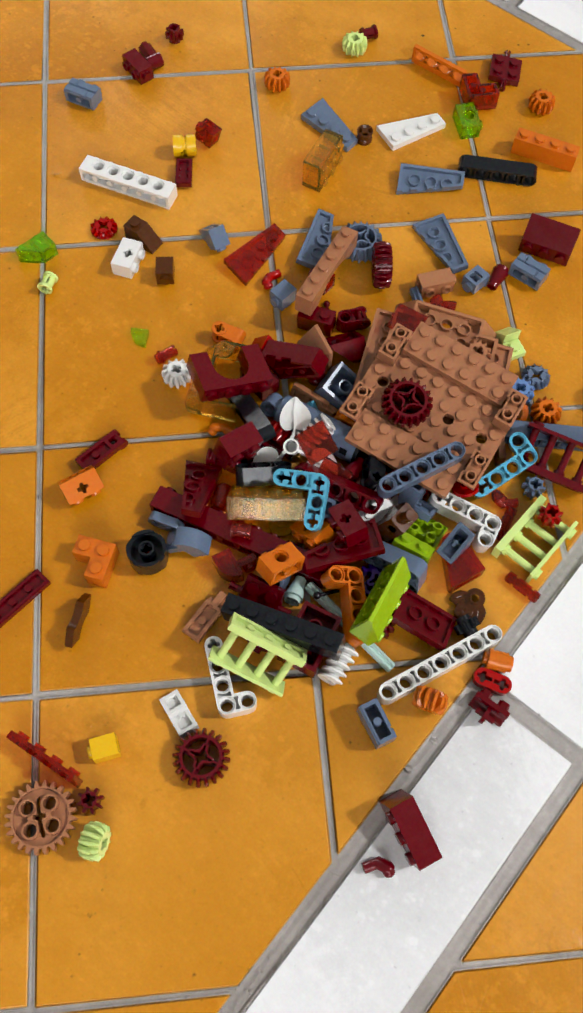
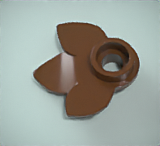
M473 588L469 591L459 590L451 595L449 600L456 605L454 617L458 619L469 613L471 618L476 616L479 623H482L486 615V610L483 606L485 602L483 591ZM472 595H478L479 600L477 602L472 601Z

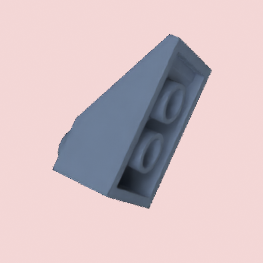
M341 361L330 368L313 392L325 398L339 410L350 395L357 375Z

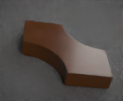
M84 593L75 604L72 619L66 628L65 647L72 648L80 639L81 629L90 609L91 594Z

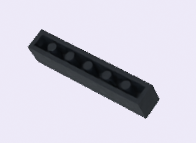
M228 593L220 610L224 620L229 621L232 614L236 612L308 651L335 661H339L346 644L345 634L231 593Z

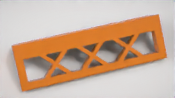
M418 44L414 46L411 62L460 88H463L470 80L471 74L467 73V70Z

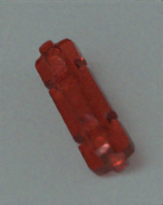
M512 506L506 508L501 519V528L496 537L498 541L507 534L517 513V509Z
M510 571L506 575L504 580L509 584L512 583L513 587L522 595H527L531 602L535 603L540 598L541 594L536 590L533 591V587L521 578L518 579L514 572Z

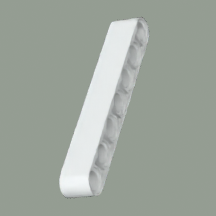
M489 625L380 685L377 692L378 701L383 705L392 704L415 691L417 686H424L479 656L484 651H488L489 648L495 647L502 638V630L496 625ZM487 633H492L496 640L489 639ZM470 642H475L479 649H473L470 646ZM454 651L459 652V653L461 654L462 658H461V659L455 658V657L453 656V652H454ZM435 661L443 662L445 668H438ZM417 671H425L427 678H421ZM400 680L408 681L410 687H402L400 685ZM382 690H390L392 697H384Z

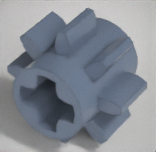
M537 475L533 478L528 476L521 485V488L524 489L523 495L529 497L530 500L535 497L538 498L546 490V487H543L544 480L537 478Z

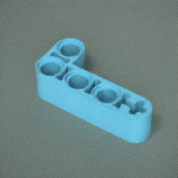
M515 432L508 440L509 448L515 456L479 480V486H483L486 483L484 479H487L488 484L492 488L489 489V486L483 489V494L478 492L474 497H485L537 461V451L523 433ZM514 437L521 438L522 445L515 446L512 443V439ZM524 453H531L533 461L526 462L523 458ZM509 463H514L517 466L515 473L507 470ZM499 474L501 482L498 484L493 483L491 475Z

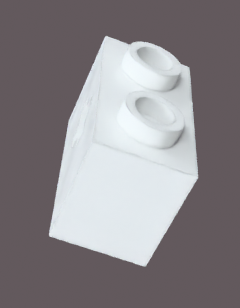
M125 237L122 238L110 263L113 274L130 279L133 278L134 274L139 270L140 261L145 257L142 242Z

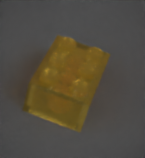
M328 129L324 130L303 161V186L317 192L326 187L329 177L334 175L337 165H340L343 159L341 155L344 148L342 143L343 135Z

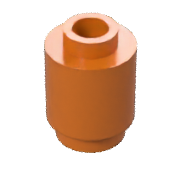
M489 648L488 652L484 651L482 663L485 664V668L510 673L514 657L510 656L509 653Z

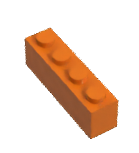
M519 127L510 153L571 172L581 147Z

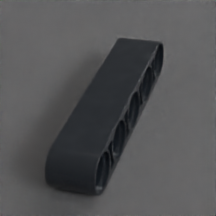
M462 155L459 158L458 171H465V178L522 186H533L536 183L537 166L532 163L474 155Z
M250 394L228 398L244 424L250 421L253 422L264 440L263 443L277 437L272 424Z

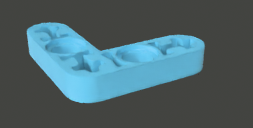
M285 468L277 469L273 474V481L276 485L309 491L304 515V526L311 531L320 530L324 523L330 487L329 478L321 473ZM284 473L285 476L292 478L291 481L284 479L281 483L278 477ZM300 475L306 477V482L302 486H299L296 482L297 477ZM320 478L325 482L324 485L320 486L319 490L323 492V495L314 493V490L318 491L319 489L316 481H320ZM316 497H320L322 500V504L318 508H314L312 505V500ZM311 510L320 512V515L315 514V520L318 521V524H314L313 528L312 524H309V521L314 519V514L310 513Z

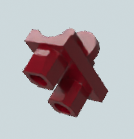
M487 688L480 692L478 691L468 704L475 710V713L481 716L478 722L482 724L487 720L489 723H494L500 727L510 715L508 712L510 705L504 700H500L496 704L491 700L493 694Z

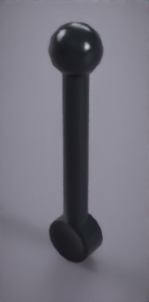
M334 589L321 593L314 592L313 597L320 599L322 596L339 593L340 591Z

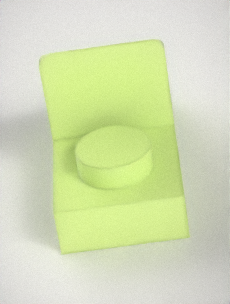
M507 327L495 332L497 334L496 339H499V344L514 348L511 361L525 356L526 350L518 339L521 333L520 329Z

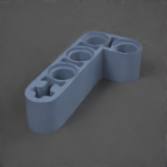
M384 541L385 554L362 559L366 563L383 569L403 556L406 558L411 574L408 589L416 594L427 578L428 565L422 558Z

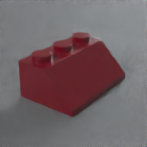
M532 213L518 250L566 266L581 229Z

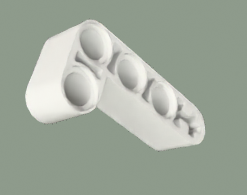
M450 492L445 500L434 493L428 498L427 503L437 508V513L457 523L461 522L467 528L476 532L472 541V548L476 552L484 553L493 545L502 524L498 516ZM452 506L457 507L458 511H455ZM470 515H473L476 520L472 519ZM487 523L491 524L493 529L488 527ZM480 539L484 540L486 545L482 544Z
M217 636L208 637L204 647L220 716L230 719L254 712L257 707L255 694L251 691L234 693L229 670L223 668L220 671H215L213 669L215 664L208 660L211 647L216 645V647L221 648L223 642ZM226 683L228 688L225 691H219L217 689L218 685ZM246 698L253 700V704L249 707L242 705V701ZM225 703L233 705L232 709L228 712L221 709Z

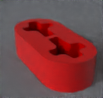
M478 668L472 675L473 683L477 687L487 688L499 696L506 695L512 688V682L507 676L488 668ZM484 673V678L488 680H484L483 682L479 681L480 677L477 675ZM503 681L504 686L507 688L500 690V686L496 683Z

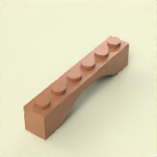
M346 226L341 227L297 292L295 310L309 316L312 315L335 270L346 258L350 257L356 248L358 231Z

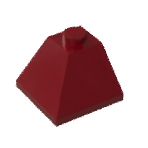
M350 331L326 338L332 350L353 361V363L361 362L366 346L363 335L356 331Z

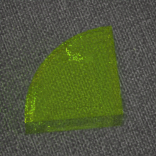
M131 328L134 342L146 348L149 330Z

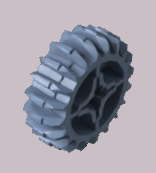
M354 221L353 225L348 223V228L358 231L356 248L346 260L351 259L352 262L355 260L358 264L360 261H363L365 264L367 260L372 261L373 245L375 242L382 241L379 229H374V224L369 226L368 222L363 224L362 221L360 223Z

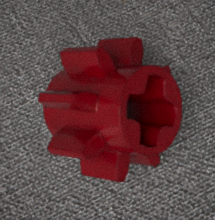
M172 23L166 27V39H169V42L172 44H178L183 40L184 30L180 29V25Z
M86 787L85 793H78L81 800L76 805L84 807L82 809L83 814L90 810L91 814L95 815L96 809H103V806L100 804L101 800H104L105 797L103 795L98 796L100 791L98 788H95L92 792L89 787ZM90 796L95 799L92 801V806L86 803L90 800Z

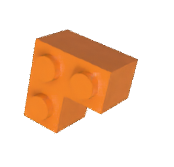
M78 535L72 554L76 561L88 564L84 573L87 583L107 588L120 554L117 545Z

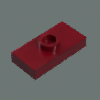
M176 158V187H192V158Z

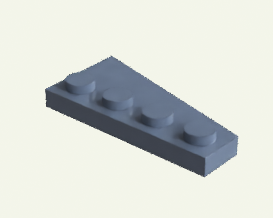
M323 98L301 114L303 121L345 152H348L357 145L358 139Z
M401 163L396 195L461 190L464 184L465 171Z
M318 208L296 263L312 270L331 244L333 214Z
M444 213L413 224L414 231L447 268L450 267L452 274L468 269V262Z

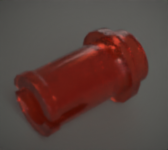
M171 345L162 351H157L154 357L158 364H165V361L177 356L178 351L174 345Z

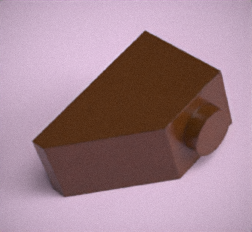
M135 215L123 225L126 238L142 242L144 250L151 254L163 244L150 225Z

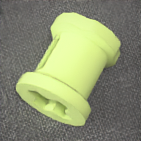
M45 271L43 279L38 283L37 288L42 293L51 294L54 283L58 281L57 275L51 271Z

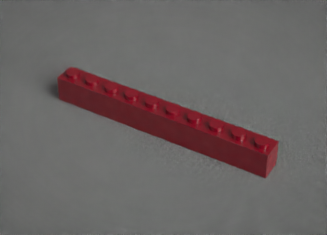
M160 486L149 504L151 511H158L179 519L185 524V527L201 530L210 535L213 540L257 560L262 553H268L278 545L290 542V540L280 539L275 533L263 531L257 525L251 526L239 517L233 518L223 510H215L208 504L201 518L181 515L183 495L177 493L171 487L165 488ZM291 541L302 554L310 550L309 548L303 549ZM304 563L302 570L293 574V576H302L306 579V582L310 583L312 581L318 587L325 590L326 588L322 585L320 578L328 569L307 574Z

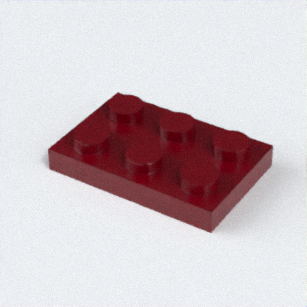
M408 589L401 596L399 607L393 611L391 622L439 651L445 650L457 618Z

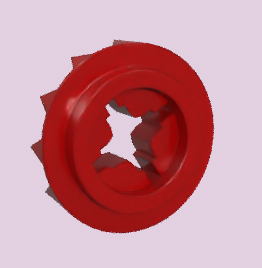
M100 216L99 220L94 219V223L91 224V233L97 239H109L117 233V223H115L113 218L109 219L108 216L105 218Z

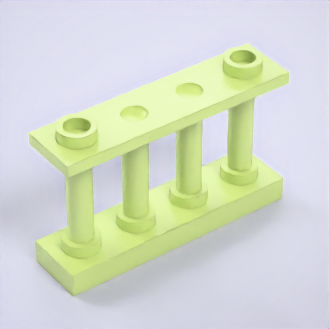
M542 494L500 540L491 553L495 558H498L501 554L507 555L528 571L530 575L525 580L527 583L532 578L538 579L543 572L541 570L543 565L566 538L570 540L576 534L577 530L575 527L579 523L575 521L570 527L562 521L559 525L554 524V526L565 533L559 541L537 525L533 517L536 514H540L539 509L541 506L545 507L544 503L547 500ZM524 527L530 528L551 544L553 548L546 554L524 537L521 531ZM513 540L521 543L542 560L536 568L511 549L512 546L509 544Z
M234 612L230 617L227 630L231 631L221 648L212 645L208 660L268 690L270 693L282 697L285 688V681L283 679L293 665L301 668L305 665L308 650ZM241 636L248 640L249 643L238 658L228 653L237 637ZM256 646H260L268 650L259 665L255 667L246 661ZM277 655L285 659L286 662L277 675L273 676L265 672V669L274 656Z

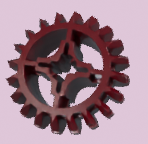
M379 241L373 245L371 273L374 288L385 289L391 285L393 251L390 242Z
M405 377L401 381L396 379L394 383H389L388 388L384 389V395L381 397V401H383L381 408H384L383 415H389L387 419L388 421L393 419L394 425L401 423V428L405 424L410 429L413 424L417 427L420 422L424 423L426 417L430 416V410L433 408V404H431L433 397H429L430 391H425L426 385L420 386V380L415 383L413 378L407 381ZM410 398L409 404H406V406L404 407L405 401L407 402Z
M203 728L202 734H199L198 729H194V736L187 732V740L182 737L179 739L183 745H175V749L180 752L172 754L173 758L179 759L173 762V766H180L175 772L177 775L183 773L180 778L181 781L184 782L189 777L188 785L192 786L195 780L197 788H200L201 781H204V785L207 788L209 787L208 780L211 779L213 784H216V775L221 779L224 777L220 770L228 771V767L223 763H230V758L224 757L230 754V750L223 749L227 746L226 741L219 743L222 739L220 734L214 738V730H211L209 735H207L206 728ZM205 741L199 749H189L194 743ZM211 744L219 751L218 761L209 756ZM205 752V758L208 760H201L198 764L199 760L195 755L201 756ZM185 755L194 760L192 772L188 771L185 767ZM205 766L215 767L207 774L198 775Z

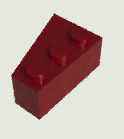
M268 340L262 351L267 365L279 379L321 377L329 361L324 352L318 347L276 340Z
M400 789L379 801L385 812L386 819L395 831L394 835L398 843L406 851L404 855L410 866H414L421 871L443 858L412 795Z

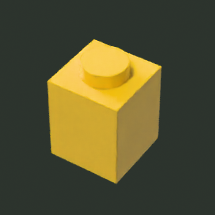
M114 732L89 739L90 746H87L88 757L93 759L96 764L122 757L118 737Z

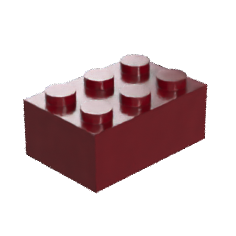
M306 600L297 615L298 618L335 631L339 630L342 621L341 617ZM308 651L305 665L302 668L297 665L292 667L314 678L325 656ZM277 656V660L283 663L286 662L285 659Z

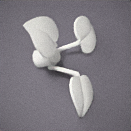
M297 397L291 398L283 407L279 418L280 425L284 430H293L290 438L283 444L284 450L279 455L276 449L263 447L257 452L253 462L282 461L281 458L286 453L289 455L300 453L309 459L306 463L338 475L337 461L327 449L316 448L311 456L300 450V444L294 439L296 429L302 431L303 427L307 428L309 426L308 423L311 422V414Z

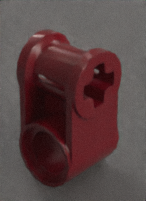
M359 306L341 310L337 315L336 329L339 332L346 333L368 328L371 325V321L367 318L366 308Z

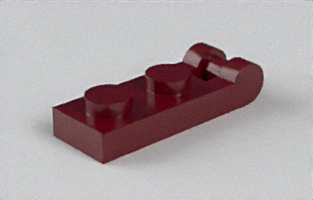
M114 429L77 457L75 461L82 469L89 465L96 469L119 450L126 448L128 441L125 438H121L120 433Z

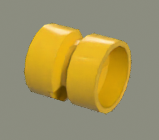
M186 134L185 137L173 135L174 157L184 156V154H187V156H197L195 134Z

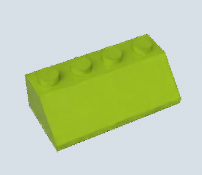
M402 556L382 569L349 630L351 634L367 646L382 640L385 634L383 632L385 627L393 619V611L399 607L401 596L409 588L408 582L411 574L406 558Z

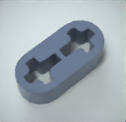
M152 511L148 518L150 524L169 532L176 531L177 527H185L181 520L158 511Z

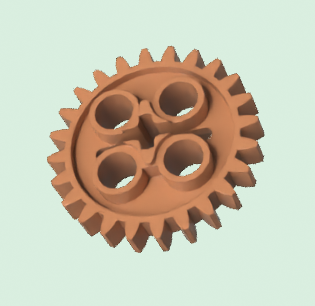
M44 780L41 786L38 781H35L34 788L26 784V792L19 789L20 797H12L15 804L7 805V808L12 811L4 816L10 819V822L4 824V826L11 828L6 834L7 836H15L11 843L17 844L20 842L17 847L18 850H23L26 847L25 853L30 854L34 849V855L39 856L42 849L43 853L48 855L49 848L56 852V844L65 845L64 837L71 839L68 831L76 830V827L71 825V823L78 820L77 817L72 816L73 813L78 811V808L71 807L76 801L75 799L68 800L71 792L63 793L64 786L61 785L57 788V783L53 781L49 787L47 780ZM38 798H41V807H39ZM55 798V806L52 809H47L46 804L48 800ZM33 803V811L26 815L25 807ZM41 813L46 815V817L42 818V822L37 820V818L41 817ZM57 820L59 823L58 829L50 832V823ZM35 825L36 833L33 837L29 838L27 831L31 826ZM42 827L44 828V831H45V837H44V838L42 837V832H43Z

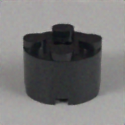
M141 530L136 532L126 545V553L130 564L138 574H156L167 566L169 554L165 540L160 534L152 530Z

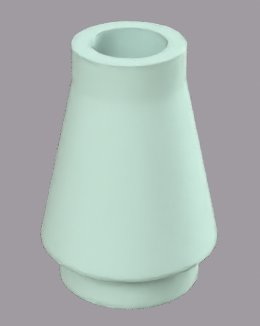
M295 576L294 581L286 590L284 601L287 604L299 606L303 602L306 583L304 577Z

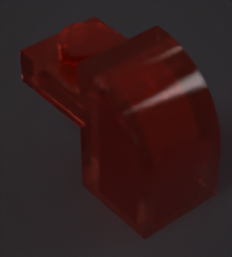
M230 548L211 556L213 565L220 577L228 582L233 581L235 583L244 581L243 573L253 571L258 562L254 552L236 561Z

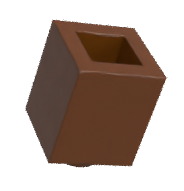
M156 257L155 275L157 284H174L175 266L173 257Z

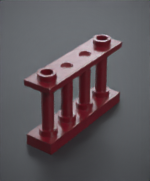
M539 421L529 422L527 427L531 428L532 432L528 440L532 446H534L539 432L550 436L539 463L536 462V465L533 464L525 471L582 494L583 459L575 477H572L571 480L564 477V471L574 448L577 447L583 450V443L544 427L545 424ZM560 440L568 445L557 469L551 472L546 469V464L556 441ZM524 453L523 455L526 462L529 461L530 453Z

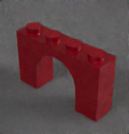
M259 345L241 346L237 358L244 376L238 379L225 378L217 373L207 352L189 354L186 366L200 401H214L220 398H231L237 395H248L254 392L269 390L274 378Z

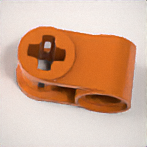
M216 321L212 325V340L215 343L234 351L240 349L246 338V332L243 329L223 321Z

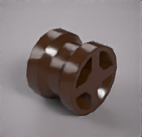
M364 124L358 127L357 143L367 146L372 142L373 128Z

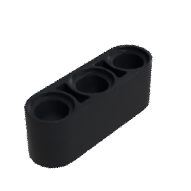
M288 461L240 463L235 465L236 485L241 487L276 485L273 481L274 472L279 468L292 469V464ZM284 473L278 477L281 483L284 479L291 481V477L285 476Z

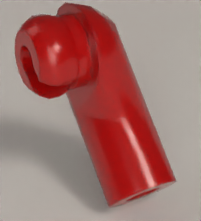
M277 269L264 276L261 283L265 290L273 287L271 281L282 277L280 270Z

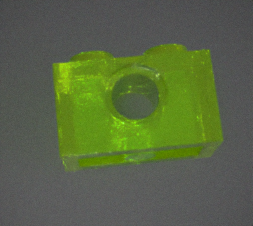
M474 103L455 104L452 117L460 139L479 137L483 124L482 120L479 119L478 109L475 108Z

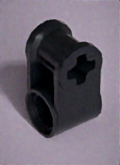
M367 455L362 464L360 485L375 491L380 479L385 476L387 465L374 456Z

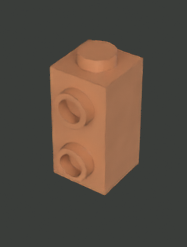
M450 267L417 274L415 286L418 287L422 298L447 294L453 291L454 284H456V276L454 273L452 274Z

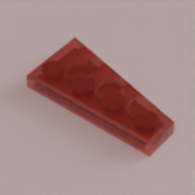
M274 223L226 257L224 264L247 286L285 239V234Z
M11 730L6 738L75 787L79 788L83 783V780L79 778L81 773L71 766L69 769L63 767L64 761L54 754L52 757L46 755L47 749L36 742L35 745L29 743L30 737L22 731H19L17 734Z

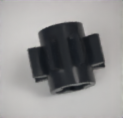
M468 613L455 620L457 625L454 626V630L457 635L463 634L464 638H467L478 632L476 626L480 625L476 616L471 618Z

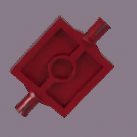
M506 50L504 56L493 53L488 80L499 83V91L501 92L505 91L506 85L517 87L520 79L522 60L510 58V50L509 52Z
M252 573L248 574L243 586L233 581L229 584L228 589L239 593L238 596L290 615L293 612L282 606L283 597L286 592L285 589L275 584L270 586L264 579Z

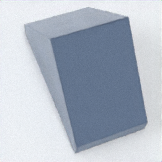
M459 522L436 552L448 563L452 564L471 545L475 534L463 523Z

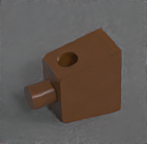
M404 502L394 505L377 523L382 541L388 542L404 534L419 518V515L409 503Z

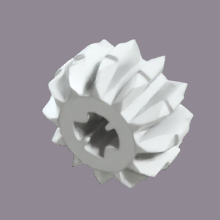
M175 358L173 362L168 360V364L163 365L161 374L164 383L169 384L170 388L176 386L179 389L181 385L186 387V383L191 382V376L184 359L178 361Z

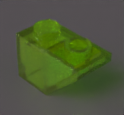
M43 231L15 249L19 261L26 263H46L58 255L55 243Z

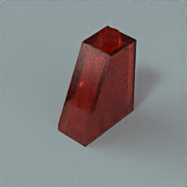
M450 533L446 534L442 538L443 540L441 544L445 541V539L448 537ZM470 546L452 564L448 563L441 556L449 594L482 576L485 571V567Z

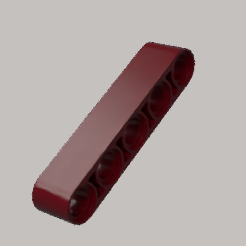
M301 462L292 469L324 474L330 481L328 497L339 502L349 499L356 509L365 513L375 514L383 505L384 499L376 491L312 464ZM298 476L297 484L304 485L306 477ZM316 481V485L319 486V489H318V491H315V492H318V493H320V494L323 495V492H320L319 490H320V486H321V485H324L325 482L322 481L323 484H321V483H318V482ZM334 484L338 485L341 491L335 490ZM351 492L357 493L359 498H354ZM369 500H374L377 506L371 505Z

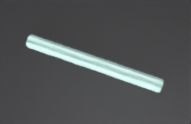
M312 581L305 587V590L312 597L314 592H323ZM327 595L322 596L320 599H315L326 611L342 618L341 609ZM365 643L360 645L386 672H390L395 667V663L375 643L369 646Z

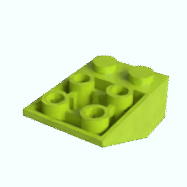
M418 518L404 534L396 537L391 545L422 558L428 564L448 527L433 519H430L427 523Z

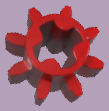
M548 503L546 508L540 507V514L537 519L541 520L542 526L546 525L552 528L554 524H560L562 521L560 517L563 515V512H560L558 505L555 506Z

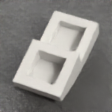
M177 689L159 699L180 738L186 737L187 732L192 733L194 729H199L197 722Z

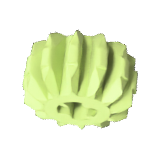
M358 31L346 33L342 40L343 52H346V55H351V57L363 55L367 49V37L363 33H358Z
M90 821L84 826L83 832H80L81 836L78 839L79 845L77 850L79 856L83 859L99 862L105 856V852L108 850V845L111 842L110 826L99 821Z

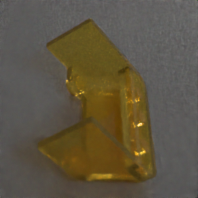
M220 341L202 352L208 353L215 369L218 358L239 362L237 357L240 348L246 345L230 341ZM191 380L185 399V407L188 412L231 422L237 421L235 404L221 402L219 399L201 402Z

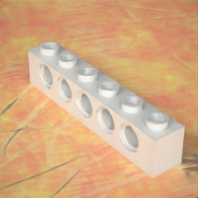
M87 155L79 167L81 180L169 210L178 196L176 184L171 181L120 166L98 157Z

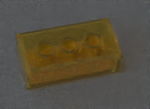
M232 485L227 495V520L304 521L309 491L286 488L279 485L248 487Z

